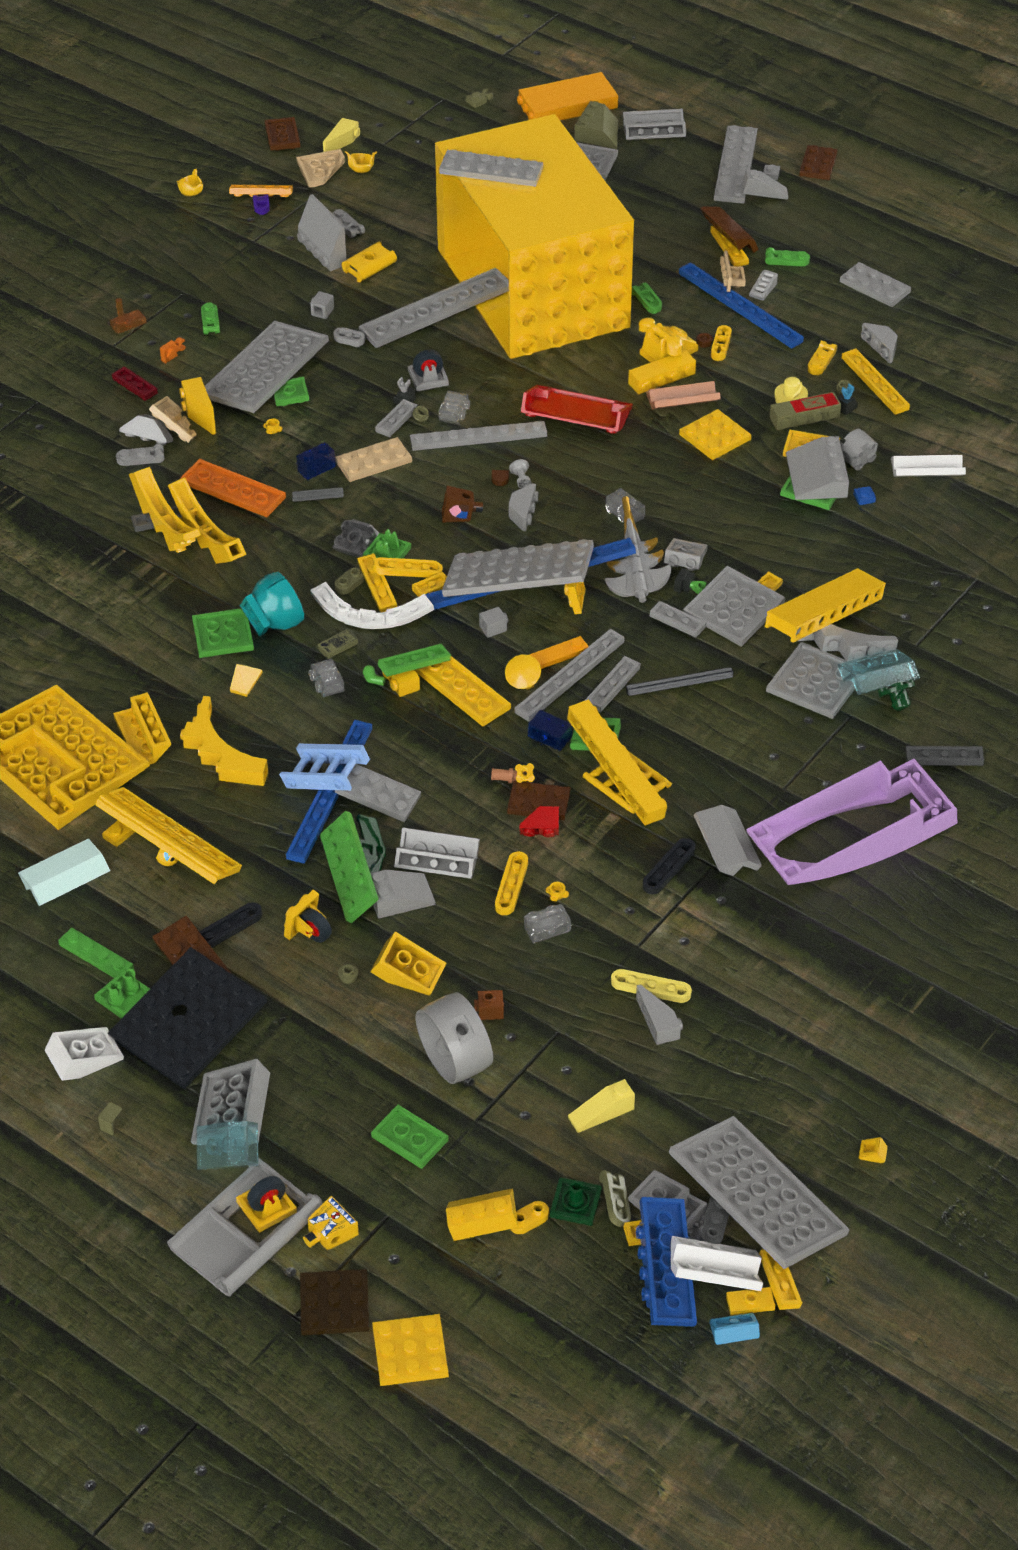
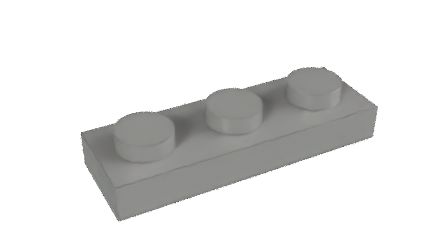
M403 399L375 426L376 432L391 437L412 416V412L417 407V404Z
M661 601L650 611V617L695 638L706 627L705 621Z

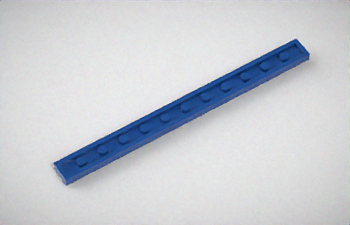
M630 538L594 547L588 567L636 554V548ZM442 590L425 594V596L434 605L435 610L500 591L443 597Z

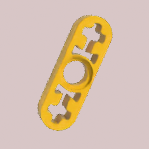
M721 325L717 328L711 349V358L715 361H722L726 358L732 333L731 327L727 325Z

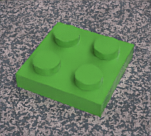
M304 377L289 379L274 393L276 407L310 401Z

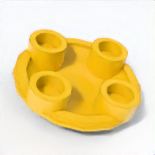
M522 654L515 656L508 662L505 669L507 682L517 689H532L541 675L540 663L530 655Z

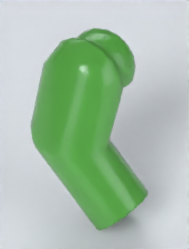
M367 665L364 667L363 675L368 683L385 685V677L376 675L373 666Z

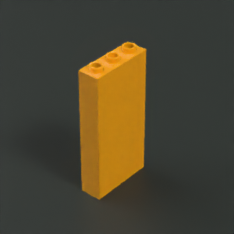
M602 72L519 89V96H517V102L521 105L523 112L527 114L529 120L555 114L560 121L579 117L590 101L605 104L609 110L618 108V94Z

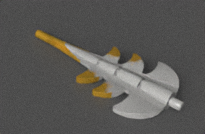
M625 496L622 498L625 539H631L636 548V554L629 555L622 560L608 561L607 566L611 570L625 575L616 578H605V582L614 594L621 597L635 596L639 598L640 603H644L648 593L661 589L667 583L671 575V566L667 565L659 569H650L659 564L663 558L664 551L660 550L655 553L645 554L656 546L658 538L655 537L647 541L640 540L631 513L629 498Z

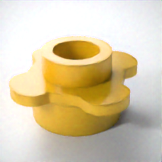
M275 418L268 419L263 425L266 428L267 434H275L283 430L279 420Z
M533 764L516 765V781L518 783L534 781Z
M553 882L546 888V893H549L552 901H558L569 896V892L565 890V885L562 882Z

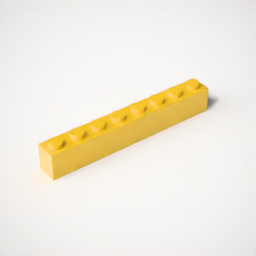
M589 699L569 706L567 720L644 826L664 819L667 809L666 801L659 796L655 786L651 785L646 774L637 766L636 760L631 758L626 747L618 740L616 733L612 732L607 721L598 713L596 706H593Z

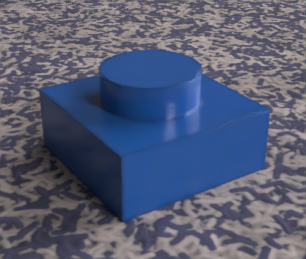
M871 486L854 489L853 495L859 505L876 502V496Z

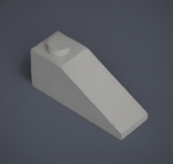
M746 169L741 184L743 194L788 200V192L785 186L761 171Z
M641 984L637 985L636 999L656 1045L680 1039V1031L683 1030V1024L681 1019L676 1017L674 1010Z

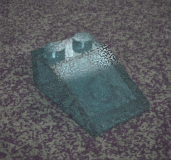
M241 1121L197 1126V1170L258 1167V1123Z

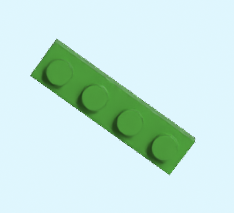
M442 644L379 659L378 667L388 677L450 661L451 654Z
M71 928L58 940L61 947L113 978L123 970L134 969L133 963L74 928Z

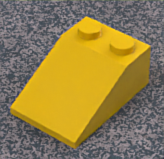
M201 377L181 381L182 388H179L181 398H183V401H181L182 411H186L188 418L211 434H216L213 406Z
M394 932L386 941L370 972L387 983L430 996L446 962L399 933Z

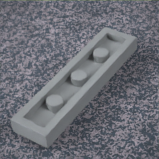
M624 656L585 700L589 699L592 705L596 706L599 712H602L640 669V663Z

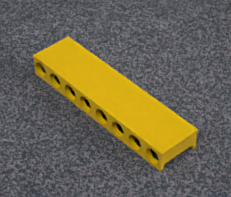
M857 568L767 611L765 627L778 629L790 636L791 642L794 643L881 600L886 583ZM824 616L823 621L819 624L820 619ZM801 627L800 632L796 635L797 630Z

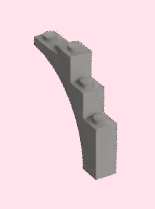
M832 624L798 640H814L822 652L839 651L847 663L864 662L865 657L895 655L898 643L896 636L867 635L849 631ZM801 627L797 630L796 635L800 632Z

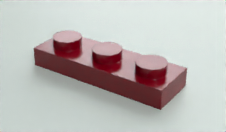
M125 366L112 373L114 381L144 401L158 394L155 386Z

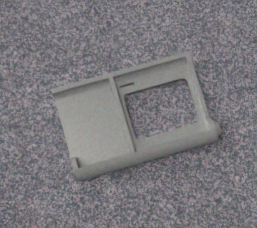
M259 1158L167 1241V1244L179 1258L222 1293L231 1296L308 1224V1218L323 1202L316 1194L308 1193L305 1195ZM269 1176H277L284 1183L287 1196L297 1203L299 1207L297 1208V1213L286 1218L265 1239L258 1243L230 1222L229 1218L240 1209L236 1202L237 1196L250 1190L260 1180Z

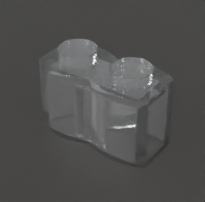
M448 391L439 409V421L459 425L461 420L465 418L466 409L469 410L470 408L468 394Z
M332 659L310 664L309 677L311 681H315L317 693H321L322 697L344 692V681Z

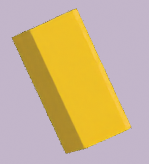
M147 692L130 697L131 708L113 714L124 741L149 761L150 764H154L171 746V742Z

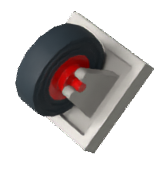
M421 351L414 358L413 365L408 366V372L416 391L449 385L441 355L437 351Z

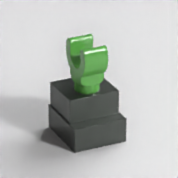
M682 568L675 579L674 591L679 593L682 590L689 592L692 588V590L699 594L706 587V582L694 581L695 573Z

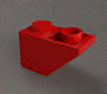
M539 806L519 824L520 834L526 837H533L535 835L554 837L559 835V807Z

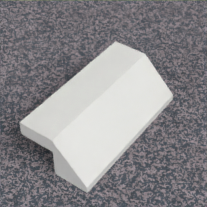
M962 455L891 457L894 477L963 476L966 474L965 467L962 468Z
M672 1236L671 1270L675 1277L761 1291L763 1282L757 1274L762 1258L756 1250Z

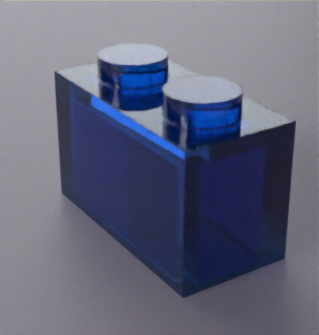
M325 442L296 456L298 472L306 480L336 467L335 451Z
M540 710L528 723V737L561 751L572 738V725L565 720Z

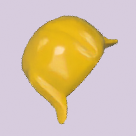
M345 151L348 156V166L356 173L370 171L374 165V157L377 151L371 155L365 153L350 155Z
M197 169L193 170L192 175L177 181L178 189L184 196L192 197L198 195L203 190V183L197 175Z

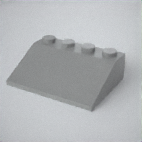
M313 194L310 195L298 225L297 238L329 271L341 268L342 262L346 260L345 226Z
M839 436L820 437L786 452L795 500L847 498L849 479Z
M258 1059L204 1073L192 1133V1144L241 1147L259 1142L270 1072Z

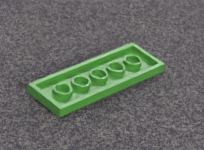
M345 811L320 834L345 919L353 923L379 899L352 814Z

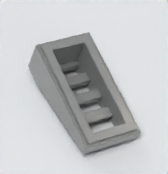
M763 270L751 289L749 296L764 301L776 286L778 274Z

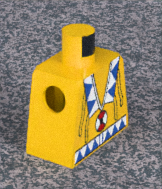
M331 1196L308 1218L309 1233L303 1236V1240L310 1248L320 1242L326 1249L330 1250L358 1236V1222Z

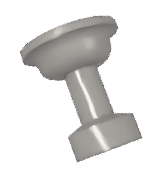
M524 459L515 460L509 466V471L519 477L517 479L519 488H524L531 484L529 476H525L529 463Z

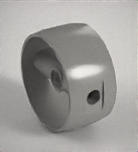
M455 992L426 1004L416 1012V1026L423 1047L438 1073L448 1083L455 1084L482 1072L493 1063L492 1046L486 1029L473 1006L462 994Z

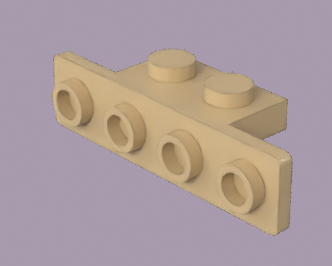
M724 251V255L720 257L722 279H724L723 286H726L727 292H730L731 286L736 288L745 286L746 279L744 268L730 266L728 252Z

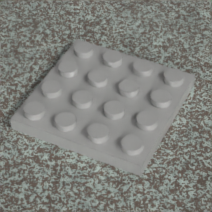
M726 566L683 609V612L705 621L707 628L742 647L766 622L767 611L784 604L785 597Z
M800 642L767 685L766 692L833 719L864 678L867 668L852 662L847 663L845 659L822 652L818 648Z

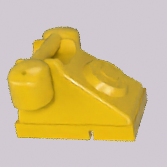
M643 318L639 321V331L646 332L643 346L640 349V355L649 362H654L670 355L680 356L684 350L689 354L698 351V344L684 330L676 326L668 327L663 326L661 323L655 324L653 318Z

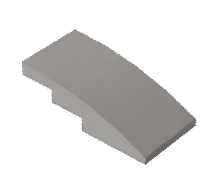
M654 1170L628 1197V1201L640 1210L641 1197L684 1199L688 1239L700 1241L708 1208L707 1203L691 1195L688 1187Z

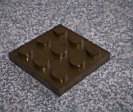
M367 1269L300 1273L301 1335L369 1332Z

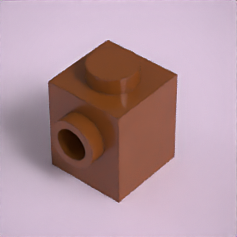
M503 990L478 991V999L474 1000V1009L476 1012H479L481 1020L504 1019Z

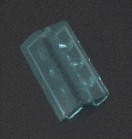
M898 649L838 664L843 682L853 680L858 695L883 687H890L892 684L900 681L904 682L910 679L915 681L920 678L914 660Z

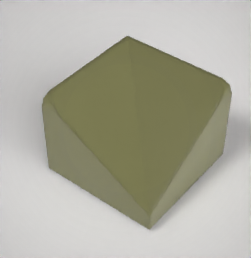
M112 1102L107 1104L98 1116L100 1130L110 1135L114 1134L115 1118L121 1112L122 1107Z

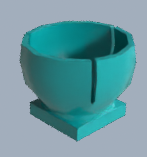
M278 571L269 573L256 582L252 594L246 596L240 604L241 609L258 636L264 634L268 628L286 630L297 626L304 620V611L298 596L287 579Z

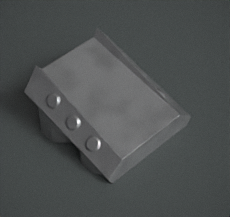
M354 519L346 520L342 523V533L335 538L332 548L338 552L360 558L363 557V553L380 532L368 523Z

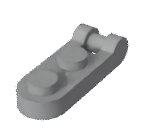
M338 209L332 213L345 226V234L349 238L365 233L364 226L357 223L347 212Z
M156 444L154 447L122 449L117 452L116 461L121 466L160 463L164 461V447L161 444Z

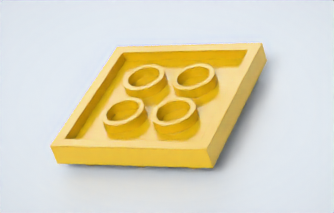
M719 409L679 429V435L711 460L751 440V434Z
M440 1314L372 1322L380 1386L449 1377Z

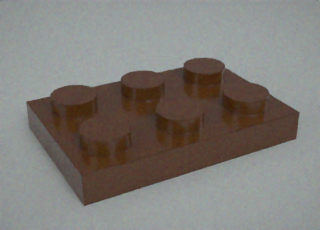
M294 117L265 120L270 151L300 148V140Z
M808 145L799 176L830 180L838 149Z
M513 781L507 814L529 816L539 806L559 807V820L565 821L571 787Z

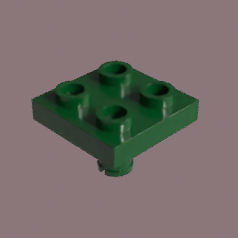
M560 1177L550 1210V1218L593 1226L602 1193V1186Z

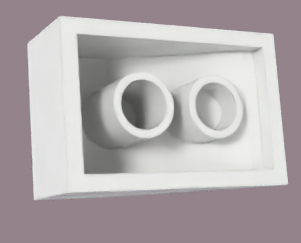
M107 1027L52 1033L45 1052L62 1081L82 1078L123 1060L124 1056L115 1040L108 1035L109 1030Z

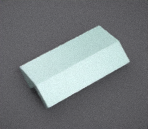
M88 838L18 872L26 890L31 889L38 905L41 906L108 873L110 869L102 853Z

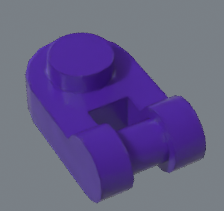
M263 194V196L252 195L254 211L259 215L268 213L270 210L268 194Z

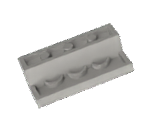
M683 109L623 112V127L626 140L686 137Z
M719 805L694 814L695 820L720 872L734 876L743 866L756 871L762 866L735 809Z
M403 827L400 847L396 850L394 867L472 879L478 858L480 838Z

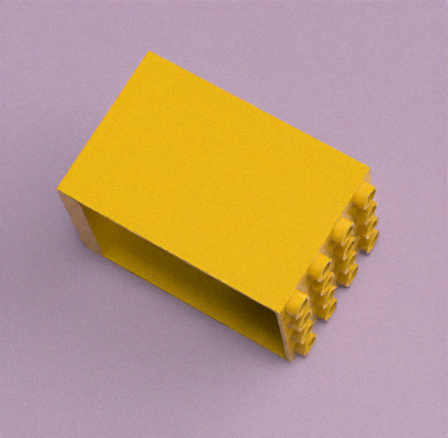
M555 114L435 142L438 250L460 283L493 268H497L509 280V291L475 306L510 359L630 328L634 219ZM447 150L543 162V170L536 187L439 174V168Z

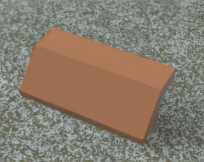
M714 381L646 391L652 410L720 400V392L716 393Z

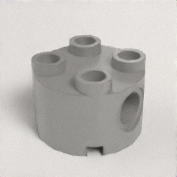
M853 430L844 438L846 440L845 443L841 442L844 460L855 470H860L864 464L873 462L877 457L875 453L878 443L863 430Z

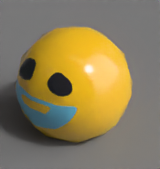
M162 849L159 850L156 856L157 861L163 866H173L178 862L177 859Z

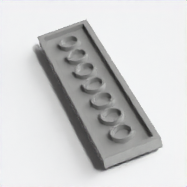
M736 125L727 127L714 201L745 203L746 194H743L741 184L746 169L751 170L758 128L738 127Z

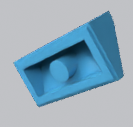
M754 1313L710 1320L714 1341L717 1345L760 1337L759 1323Z

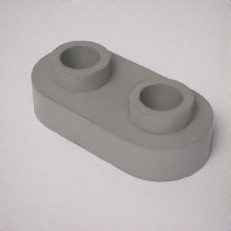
M341 327L333 332L334 340L338 343L354 347H360L365 343V335L360 331Z

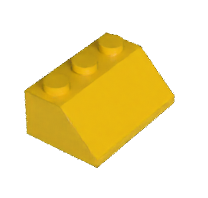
M513 1189L452 1201L446 1207L448 1228L454 1241L518 1227Z

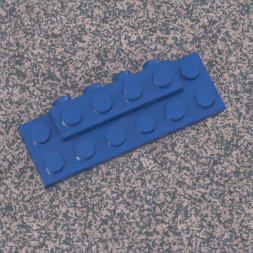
M641 1197V1222L636 1227V1238L641 1241V1246L638 1247V1259H642L643 1266L640 1267L639 1276L640 1280H644L645 1287L642 1288L641 1297L642 1301H646L647 1308H650L651 1325L695 1327L697 1317L693 1280L675 1277L671 1270L672 1236L688 1238L684 1199Z

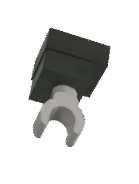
M400 377L397 381L400 390L393 397L394 403L399 404L403 399L413 403L416 399L415 389L409 387L410 379L404 383L403 377Z

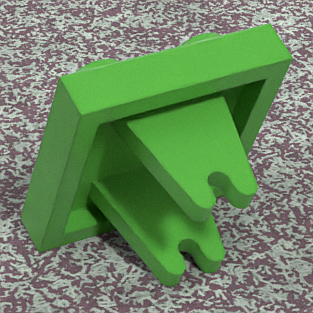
M387 529L385 534H378L363 553V556L374 553L376 558L403 559L410 551L411 543L398 539L395 531L391 534L390 530Z

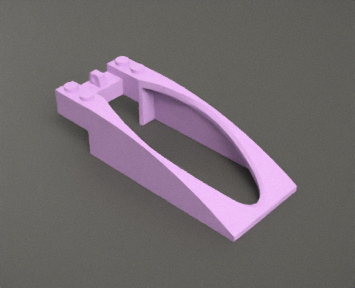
M915 759L891 771L879 761L748 828L747 833L787 885L847 873L913 847L957 824V808ZM911 792L924 807L921 809L911 799L909 816L818 863L799 862L781 858L776 855L774 850L776 845L788 836L823 818L863 807L892 803Z

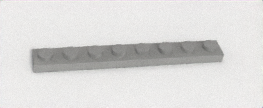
M544 421L418 433L410 435L412 451L541 438L547 437V430Z
M609 629L517 705L515 713L527 721L532 720L624 643V636Z

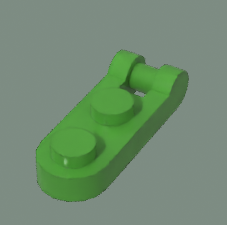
M770 247L765 252V262L768 265L806 266L810 262V255L805 251H780Z
M646 282L641 283L640 286H632V295L636 296L648 312L656 314L662 310V301Z
M211 302L205 303L201 307L204 335L211 332L218 334L220 333L217 306Z

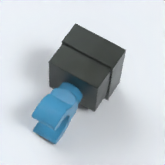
M849 383L847 389L842 387L841 391L843 394L837 397L841 403L840 412L845 415L856 409L858 402L852 397L854 386Z

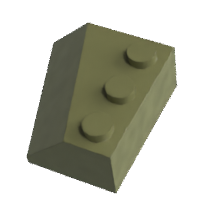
M590 101L575 124V141L617 149L618 119L605 104Z

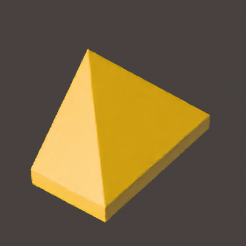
M236 664L230 692L247 697L263 671L247 665Z

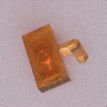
M117 298L115 300L118 317L109 321L110 326L117 334L146 323V317L139 310L125 314L123 312L122 299Z

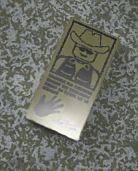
M347 629L317 644L318 650L329 659L357 645L358 639Z

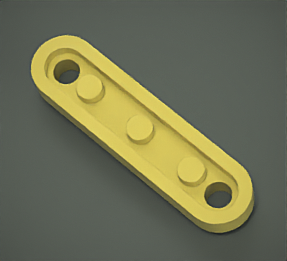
M618 969L611 975V985L617 990L636 994L637 985L641 984L659 999L685 1003L691 998V986L685 982L624 969Z

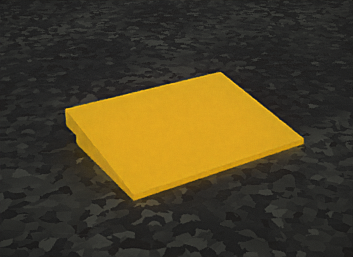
M58 685L0 714V780L57 830H60L94 806L101 794L108 795L110 791L118 789L150 766L149 761Z

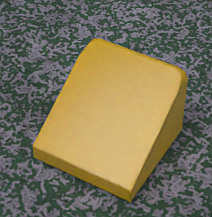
M881 1137L861 1141L860 1160L885 1163L887 1145Z

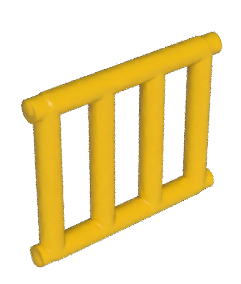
M627 750L631 758L636 760L637 766L645 772L647 779L652 777L659 782L655 785L657 793L665 787H671L672 783ZM601 765L590 773L585 772L583 774V778L624 809L635 814L620 791L616 793L610 789L614 785L610 778L604 783L596 778L604 772Z

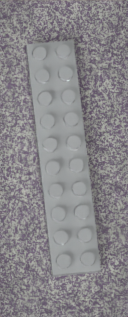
M493 268L359 326V331L364 333L365 338L375 348H378L509 291V280L497 268Z

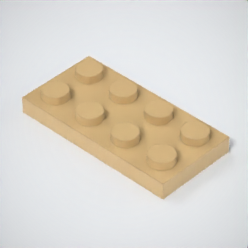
M398 437L335 457L337 465L349 482L412 462V456Z

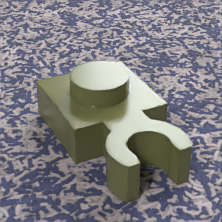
M484 89L482 93L474 92L466 96V102L477 108L487 103V100L493 99V92L488 94V89Z

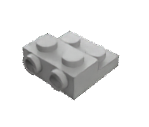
M673 538L666 549L664 563L672 567L682 566L688 570H699L708 545Z

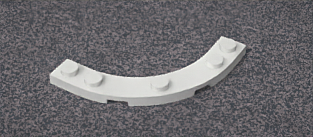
M326 582L310 590L314 599L330 616L345 624L359 628L385 629L401 626L434 610V605L425 594L399 607L386 609V612L376 613V610L361 608L357 610L352 608L350 604L340 599Z

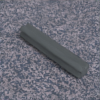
M342 487L292 492L294 502L342 498L344 496Z

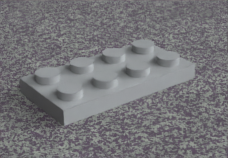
M860 262L840 276L841 283L890 307H893L911 292L910 286Z
M355 764L347 777L352 786L351 791L335 790V793L402 822L406 821L421 797V791L358 764Z

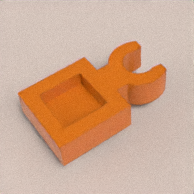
M178 337L175 342L171 340L161 346V361L167 363L177 357V352L183 351L186 346L182 345L185 340Z

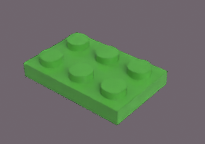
M397 1105L371 1132L372 1138L421 1169L448 1142V1135L400 1105Z

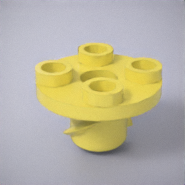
M788 377L784 383L776 387L774 393L775 402L782 403L808 397V391L798 378Z

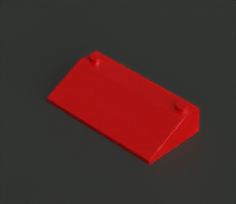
M535 385L523 393L521 412L526 413V416L529 417L537 415L606 429L608 433H616L623 428L633 404Z

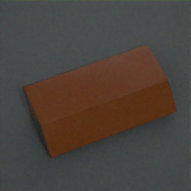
M701 207L705 219L739 251L745 246L753 253L759 250L755 240L721 207Z

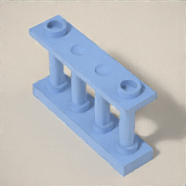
M299 743L296 748L301 758L293 772H281L279 775L288 789L351 791L352 786L347 778L355 764H367L370 758L363 745ZM307 763H314L308 773L302 772ZM323 763H330L325 773H317ZM339 764H346L341 773H334Z

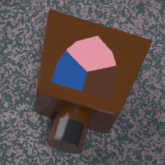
M446 486L442 506V522H469L472 512L482 513L483 502H475L472 491Z

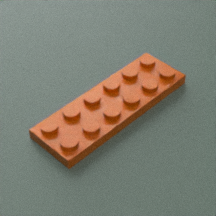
M198 459L181 477H185L189 487L266 518L286 498V492L202 459Z

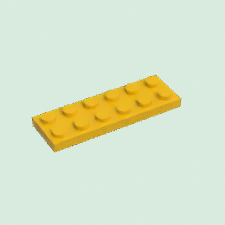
M452 656L450 661L415 669L419 676L482 727L511 709V703Z

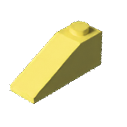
M342 118L323 141V152L337 150L353 143L360 135L359 122Z
M621 1080L602 1089L568 1115V1119L577 1133L634 1110L635 1094L626 1080Z

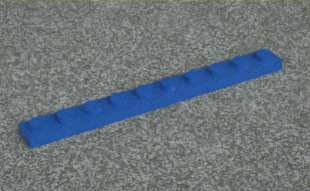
M690 262L679 268L681 276L791 349L803 343L804 337L734 290L731 289L730 292H727L726 286H723V283Z
M354 720L342 744L364 746L372 731V724ZM339 764L334 773H341L346 764ZM318 790L286 853V859L305 864L339 797L335 790Z

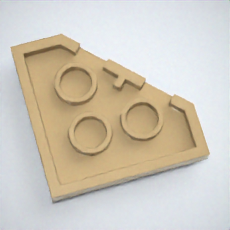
M341 149L297 157V164L309 188L324 185L345 163V157Z
M168 396L150 407L149 410L152 412L153 417L162 420L165 426L171 431L174 430L181 440L189 443L197 435L195 430H190L189 426L191 424L187 417L181 415V407Z

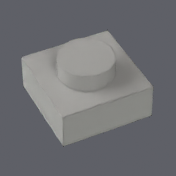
M765 165L763 173L774 180H778L780 166Z

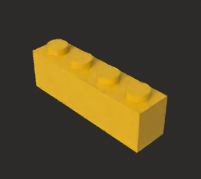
M684 350L680 356L670 355L629 370L628 384L638 395L645 393L650 389H655L694 375L696 372V360Z

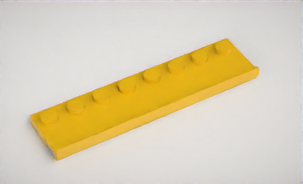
M124 787L110 791L106 796L101 794L96 801L97 807L213 884L241 870V864Z

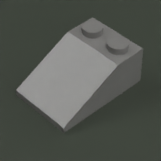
M394 870L370 873L379 899L373 904L378 919L436 905L424 873Z

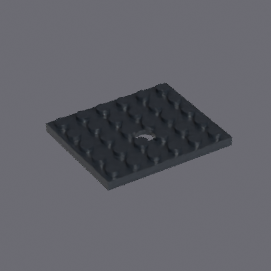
M190 947L108 1032V1035L116 1043L185 1090L268 1001L264 995ZM178 1005H184L188 1010L184 1016H173V1009Z

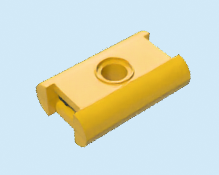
M378 241L343 261L342 269L346 274L349 272L355 276L357 282H362L395 263L397 256L393 250H387L382 246V242Z

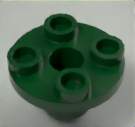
M914 680L900 681L892 684L890 687L878 689L879 697L890 696L891 707L896 711L904 710L911 705L910 702L912 701L909 700L907 690L915 687Z

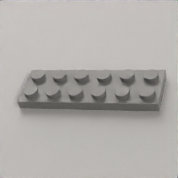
M447 150L440 165L439 174L536 187L543 170V162Z

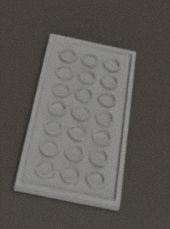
M273 321L205 385L210 400L255 413L329 341L328 335Z
M582 539L577 542L564 541L559 544L546 543L541 546L529 545L523 548L511 547L505 550L494 549L487 552L459 553L454 556L442 589L443 597L584 582L594 548L593 540Z
M734 1116L670 1147L669 1154L783 1269L848 1235L849 1228Z

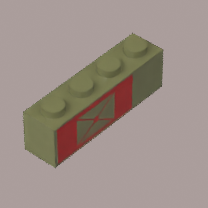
M830 392L772 404L770 407V419L776 430L840 417L841 403L835 393Z

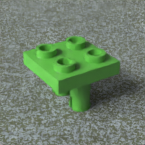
M126 969L94 996L98 1003L122 1019L150 988L136 979L133 969Z

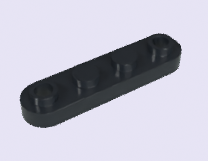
M682 838L673 845L644 877L643 890L646 893L657 894L670 882L694 855V841Z
M255 902L247 903L199 932L211 948L258 922L263 915L261 906Z

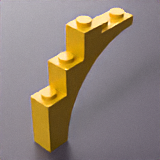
M150 467L130 473L129 477L143 514H150L156 533L163 532L169 551L176 550V553L187 550L186 546L196 541L195 537L201 536L199 529L187 526L173 512L162 495Z
M185 477L168 484L180 512V520L187 526L199 529L201 536L196 537L200 548H209L216 564L231 562L246 555L240 539L224 533L207 516L192 493Z
M203 696L201 703L197 705V716L193 717L192 722H187L185 728L181 730L180 739L183 740L184 748L198 750V756H201V764L216 766L219 781L264 786L268 775L267 759L242 753L222 740L210 721L212 713L211 697Z

